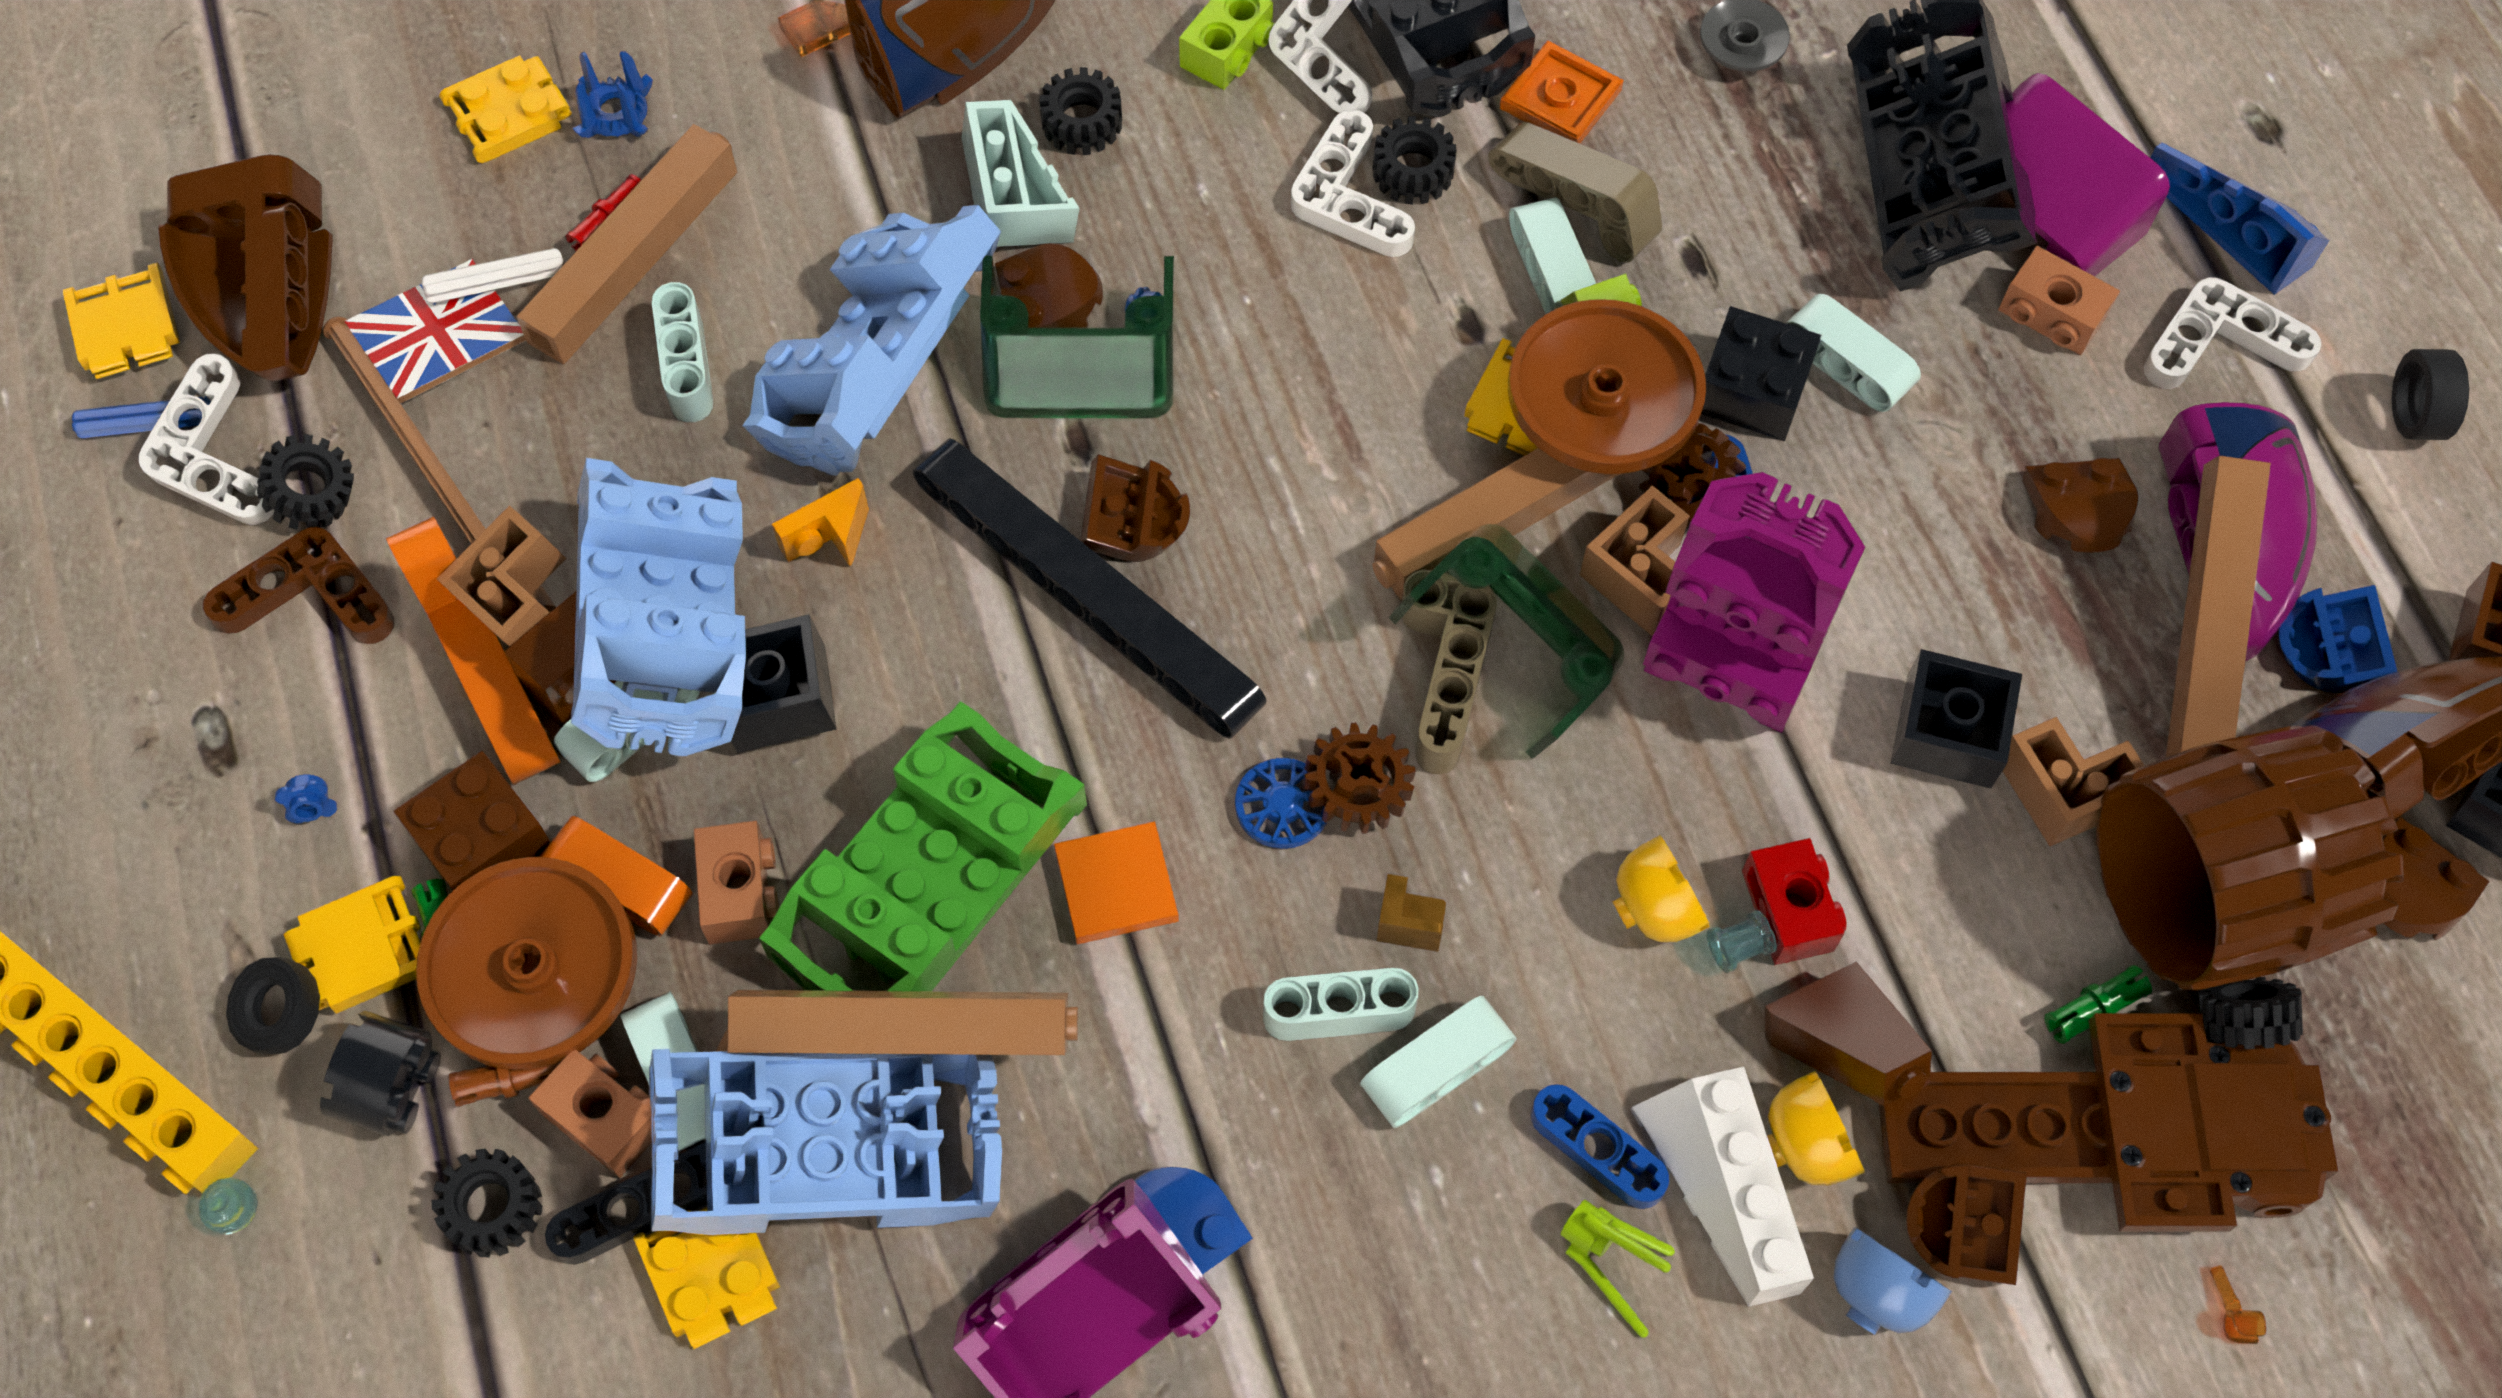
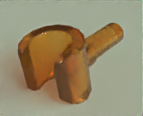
M2223 1266L2211 1268L2209 1271L2226 1310L2223 1324L2226 1338L2235 1343L2257 1344L2259 1342L2258 1336L2266 1334V1321L2263 1313L2260 1310H2242L2240 1300L2237 1298Z

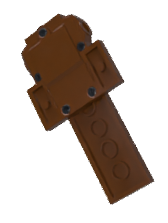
M2095 1013L2088 1022L2096 1072H1931L1930 1083L1918 1094L1909 1098L1901 1097L1885 1106L1879 1104L1887 1183H1920L1933 1171L1952 1164H1973L2027 1172L2026 1183H2112L2119 1232H2230L2237 1227L2234 1206L2253 1212L2255 1216L2261 1218H2281L2296 1215L2323 1197L2325 1181L2338 1172L2330 1128L2331 1114L2326 1106L2319 1065H2306L2292 1041H2290L2291 1044L2285 1046L2274 1043V1048L2266 1049L2262 1045H2254L2255 1049H2244V1045H2237L2235 1048L2225 1047V1042L2218 1044L2207 1043L2202 1013Z

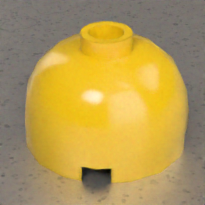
M1661 835L1642 844L1625 858L1619 867L1616 878L1621 897L1612 901L1627 929L1637 925L1639 930L1649 939L1658 942H1678L1692 937L1710 926L1696 895L1678 868L1675 857Z
M1816 1071L1794 1080L1779 1091L1771 1101L1768 1120L1772 1134L1767 1135L1777 1167L1787 1164L1799 1180L1810 1185L1820 1186L1841 1183L1865 1173L1855 1148L1853 1149L1850 1144L1847 1131Z

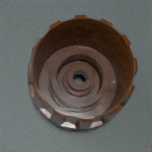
M2314 725L2307 727L2288 726L2197 746L2123 774L2120 781L2109 785L2101 799L2102 807L2099 821L2096 823V845L2101 866L2100 874L2106 895L2111 902L2121 930L2130 945L2136 949L2146 962L2147 967L2162 980H2170L2177 983L2181 989L2200 990L2284 971L2377 936L2375 926L2393 920L2399 907L2398 903L2385 889L2386 883L2403 882L2404 873L2402 854L2385 851L2383 836L2398 830L2389 802L2384 796L2368 798L2365 793L2375 780V776L2356 751L2353 749L2343 750L2341 738L2334 733Z

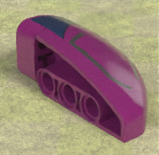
M2221 402L2194 405L2178 413L2158 446L2171 485L2168 493L2169 515L2188 574H2190L2204 464L2219 455L2271 463L2245 660L2248 661L2262 651L2281 627L2300 597L2307 579L2317 540L2318 515L2315 486L2295 423L2286 415L2271 408L2247 403Z

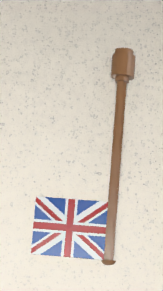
M471 259L450 270L476 265V263ZM422 284L350 319L341 316L329 319L323 327L324 336L327 339L333 340L466 539L472 544L485 530V527L401 404L525 342L526 339L519 323L495 290L429 303L425 297ZM542 585L531 594L549 612L556 608V605Z

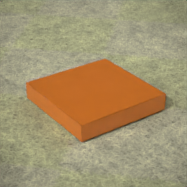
M1547 40L1532 59L1531 66L1518 76L1503 95L1499 109L1524 122L1534 124L1581 144L1622 91L1624 80Z
M1155 821L1054 844L1077 945L1179 922V914Z

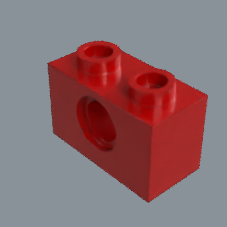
M1811 838L1751 851L1742 869V874L1774 966L1834 952L1845 934L1844 932L1847 928L1846 916L1840 902H1833L1827 885L1830 877L1826 860L1822 854L1816 855ZM1786 895H1800L1806 900L1808 907L1793 905Z

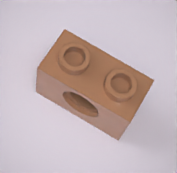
M2036 246L2010 283L1998 310L2010 316L2015 322L2026 325L2050 338L2058 346L2068 348L2082 355L2107 318L2120 290L2045 249Z
M757 820L694 829L700 927L709 945L759 938L770 925L771 918L779 910L776 886H768L767 869L776 868L772 838L763 837ZM746 875L750 877L748 882L740 888H727L729 881L736 876Z
M574 1050L563 1059L528 1099L544 1118L620 1179L652 1143L650 1096L635 1085L628 1092L614 1081L619 1076V1073L599 1055L594 1054L588 1060L577 1050ZM603 1100L613 1101L612 1107L606 1115L596 1119L589 1118L590 1110L596 1103Z

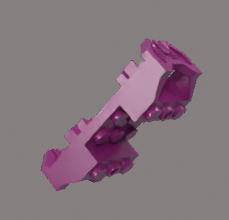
M1764 472L1714 480L1711 482L1690 523L1687 535L1674 564L1665 592L1671 596L1666 611L1650 640L1643 665H1645L1644 671L1665 681L1678 680L1698 689L1702 695L1712 701L1727 702L1747 711L1760 724L1782 733L1865 550V545L1840 505L1822 499L1814 517L1809 518L1807 515L1815 496L1809 493L1805 498L1802 508H1799V498L1796 496L1786 502L1792 486L1785 483L1776 502H1772L1770 499L1776 489L1778 479Z

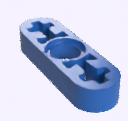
M1559 1084L1549 1085L1537 1094L1531 1109V1121L1535 1129L1543 1137L1629 1206L1637 1209H1648L1661 1201L1669 1185V1173L1660 1159L1571 1088ZM1559 1102L1564 1103L1567 1106L1564 1116L1576 1127L1581 1117L1588 1121L1580 1128L1575 1141L1568 1138L1573 1126L1559 1117L1554 1122H1551L1546 1118L1548 1107L1545 1103L1553 1107ZM1593 1133H1601L1608 1136L1614 1144V1154L1605 1160L1592 1158L1585 1150V1138ZM1624 1152L1631 1156L1626 1164L1628 1169L1639 1176L1645 1170L1654 1176L1650 1185L1655 1191L1647 1187L1643 1188L1640 1192L1634 1190L1632 1184L1635 1178L1624 1167L1621 1168L1618 1176L1610 1172L1619 1164Z

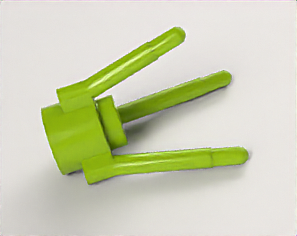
M1585 1199L1575 1209L1561 1231L1560 1235L1572 1243L1565 1254L1583 1267L1626 1322L1631 1325L1640 1337L1645 1338L1649 1334L1646 1326L1589 1255L1593 1252L1598 1257H1602L1614 1242L1644 1262L1651 1264L1664 1273H1668L1671 1270L1670 1263L1648 1248L1669 1257L1674 1255L1675 1250L1671 1245L1616 1218L1602 1207L1598 1209Z

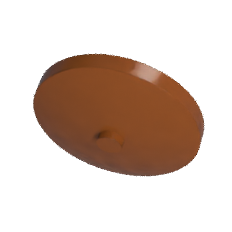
M1596 299L1579 301L1554 309L1537 320L1524 333L1512 356L1508 377V396L1518 425L1530 441L1544 453L1563 464L1583 471L1599 474H1625L1655 466L1670 458L1685 445L1694 433L1701 416L1706 396V378L1696 349L1683 332L1673 323L1652 310L1636 304L1618 300Z
M526 857L512 859L490 866L465 880L446 897L435 911L425 929L418 951L416 965L418 993L422 1006L435 1029L464 1055L485 1065L512 1070L541 1068L563 1061L574 1050L578 1052L583 1051L613 1024L622 1011L634 983L637 967V943L633 926L624 907L612 890L593 873L573 863L554 858Z

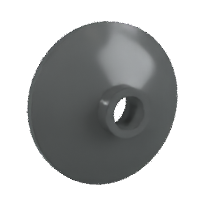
M1725 0L1713 6L1704 16L1700 28V38L1706 52L1719 64L1738 71H1758L1774 65L1784 56L1789 45L1790 32L1784 17L1775 8L1762 1Z

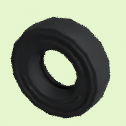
M261 958L246 966L235 979L227 1000L226 1017L228 1026L238 1044L262 1054L286 1053L299 1046L311 1033L318 1017L320 994L317 981L307 967L288 958ZM278 985L285 994L284 1010L280 1019L275 1024L268 1026L262 1020V1002L269 989Z

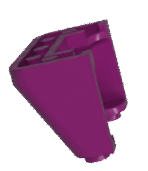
M2036 73L2023 81L2012 92L2013 100L2006 103L2015 155L2029 177L2036 213L2035 232L2049 243L2046 251L2095 277L2147 235L2168 195L2170 188L2169 179L2165 171L2155 161L2055 80L2045 74Z
M1128 1179L1113 1188L975 1298L958 1319L953 1349L994 1398H1090L1170 1333L1173 1332L1177 1338L1187 1334L1192 1338H1196L1205 1333L1218 1319L1217 1312L1221 1310V1301L1147 1195L1133 1179Z

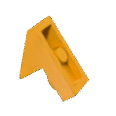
M856 478L772 523L779 549L787 561L790 562L799 556L811 555L818 551L825 542L832 540L847 564L851 566L869 511L864 486L860 479Z

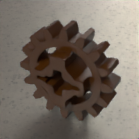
M1698 423L1692 436L1679 451L1665 461L1641 470L1649 476V480L1639 484V489L1645 493L1653 485L1668 499L1669 496L1672 497V502L1690 516L1687 523L1688 527L1711 482L1736 477V474L1746 469V464L1737 458L1741 450L1729 440L1728 436L1717 428L1712 431L1703 423ZM1712 452L1715 453L1717 459L1712 456ZM1716 461H1718V468H1715Z
M1356 722L1351 723L1349 734L1343 735L1339 729L1334 727L1330 731L1329 743L1318 738L1315 741L1313 750L1315 755H1307L1304 770L1309 773L1304 776L1303 789L1313 791L1309 799L1310 807L1323 805L1325 809L1322 820L1327 823L1335 816L1340 818V828L1344 832L1350 827L1351 822L1359 824L1362 834L1368 833L1370 822L1374 820L1382 829L1388 827L1390 820L1389 813L1401 817L1406 806L1404 801H1411L1415 786L1410 784V782L1413 781L1416 770L1415 766L1405 765L1410 752L1408 748L1396 751L1393 749L1396 735L1393 733L1386 736L1383 740L1378 738L1377 725L1372 724L1367 734L1360 733ZM1385 765L1390 771L1393 786L1389 784L1390 778L1383 773ZM1326 769L1330 772L1329 778L1336 783L1333 791L1326 779Z

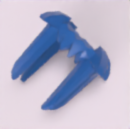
M621 51L619 54L626 81L618 76L616 80L609 76L607 77V82L601 81L600 83L585 52L580 53L579 59L583 76L578 79L579 83L576 87L575 97L581 124L573 128L579 136L590 138L599 134L606 137H618L631 133L636 137H641L648 131V128L642 123L647 115V100L645 97L652 86L653 79L647 74L642 78L640 77L633 58L626 51ZM612 98L620 99L622 110L616 113H606L601 110V106L605 101Z

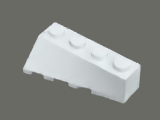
M1739 1067L1692 1078L1631 1108L1632 1114L1640 1127L1644 1126L1656 1146V1154L1666 1168H1669L1685 1195L1684 1201L1693 1216L1699 1218L1712 1240L1710 1244L1747 1306L1750 1307L1802 1294L1814 1279L1745 1068Z

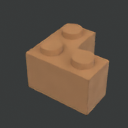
M1653 485L1586 546L1579 574L1651 636H1653L1665 613L1671 596L1665 593L1675 561L1669 556L1681 545L1690 517Z
M509 505L437 580L510 647L550 613L531 594L567 558Z
M2054 717L2012 735L2008 762L2002 772L2051 847L2096 827L2102 807L2101 799L2107 787L2120 781L2123 774L2145 765L2129 741L2084 759L2058 718Z

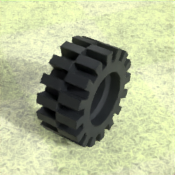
M1080 67L1079 75H1073L1072 68L1064 70V79L1055 74L1051 77L1052 85L1046 83L1042 88L1043 95H1040L1039 100L1042 130L1045 132L1046 139L1048 141L1053 140L1054 147L1058 150H1061L1066 144L1067 153L1075 155L1076 148H1082L1083 155H1090V147L1095 146L1097 151L1100 152L1105 149V140L1112 145L1116 140V133L1120 134L1122 129L1120 90L1118 86L1114 87V80L1109 76L1103 80L1102 72L1096 69L1093 75L1090 76L1086 67ZM1076 105H1089L1098 109L1095 114L1085 118H1075L1064 113L1067 109Z
M1408 116L1407 124L1405 125L1398 118L1393 120L1392 129L1388 125L1382 128L1381 136L1377 135L1375 140L1373 178L1375 183L1380 182L1379 189L1384 194L1391 189L1390 199L1398 201L1400 195L1406 196L1405 204L1413 205L1414 197H1419L1420 203L1425 204L1429 203L1430 194L1436 200L1442 196L1443 189L1446 191L1449 189L1451 179L1454 176L1457 149L1456 144H1453L1454 137L1450 132L1444 134L1445 126L1438 122L1432 128L1430 118L1424 117L1422 124L1416 123V116ZM1417 153L1429 158L1431 163L1424 167L1415 168L1400 163L1397 158L1404 154Z
M304 434L302 443H297L295 435L286 437L285 446L279 440L275 442L271 447V452L266 451L262 458L257 481L258 499L263 498L262 508L267 513L274 509L273 520L281 524L283 519L287 517L290 519L289 528L298 530L299 521L306 522V528L316 527L317 522L320 520L325 528L332 524L334 516L339 519L344 513L345 506L347 507L354 481V473H350L352 468L350 460L342 461L344 451L337 446L330 452L328 450L330 441L321 438L319 445L312 444L313 435ZM293 471H310L323 479L325 488L318 494L305 495L289 488L285 478Z
M2257 977L2255 980L2233 982L2200 989L2198 992L2199 1013H2202L2206 1039H2210L2211 1043L2225 1042V1047L2235 1048L2237 1045H2244V1049H2255L2254 1045H2262L2266 1049L2274 1048V1043L2282 1046L2291 1044L2290 1040L2298 1041L2300 1035H2303L2301 989L2296 988L2295 984H2283V980L2280 979L2266 981V977Z
M485 1148L475 1150L476 1158L471 1159L465 1153L457 1158L461 1164L460 1167L454 1170L448 1165L442 1173L448 1179L445 1184L436 1181L433 1191L439 1196V1199L431 1200L432 1210L438 1215V1217L434 1218L437 1226L453 1244L470 1255L474 1251L479 1257L490 1258V1251H495L501 1256L509 1253L507 1245L512 1242L517 1247L526 1242L521 1235L525 1230L533 1233L538 1224L533 1220V1217L542 1213L543 1206L538 1201L542 1194L540 1187L535 1183L536 1179L515 1156L512 1155L510 1158L505 1151L498 1149L494 1150L493 1155ZM486 1184L503 1186L508 1195V1202L503 1213L490 1222L481 1223L470 1219L467 1205L472 1193Z

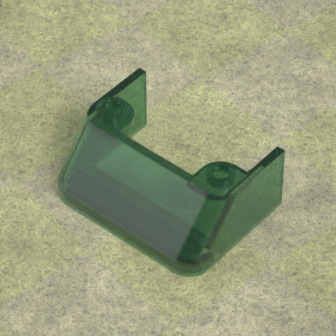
M984 256L980 306L982 380L985 405L992 414L1001 418L1151 419L1160 417L1171 409L1174 402V256H1164V296H1143L1132 301L1125 311V328H1029L1027 307L1018 298L998 295L993 256Z
M1485 524L1478 527L1460 542L1406 596L1388 618L1396 624L1447 572L1468 588L1482 589L1489 586L1507 606L1563 659L1560 668L1562 680L1566 687L1577 697L1526 751L1533 759L1554 743L1608 687L1623 664L1624 649L1620 640L1507 529L1496 524Z

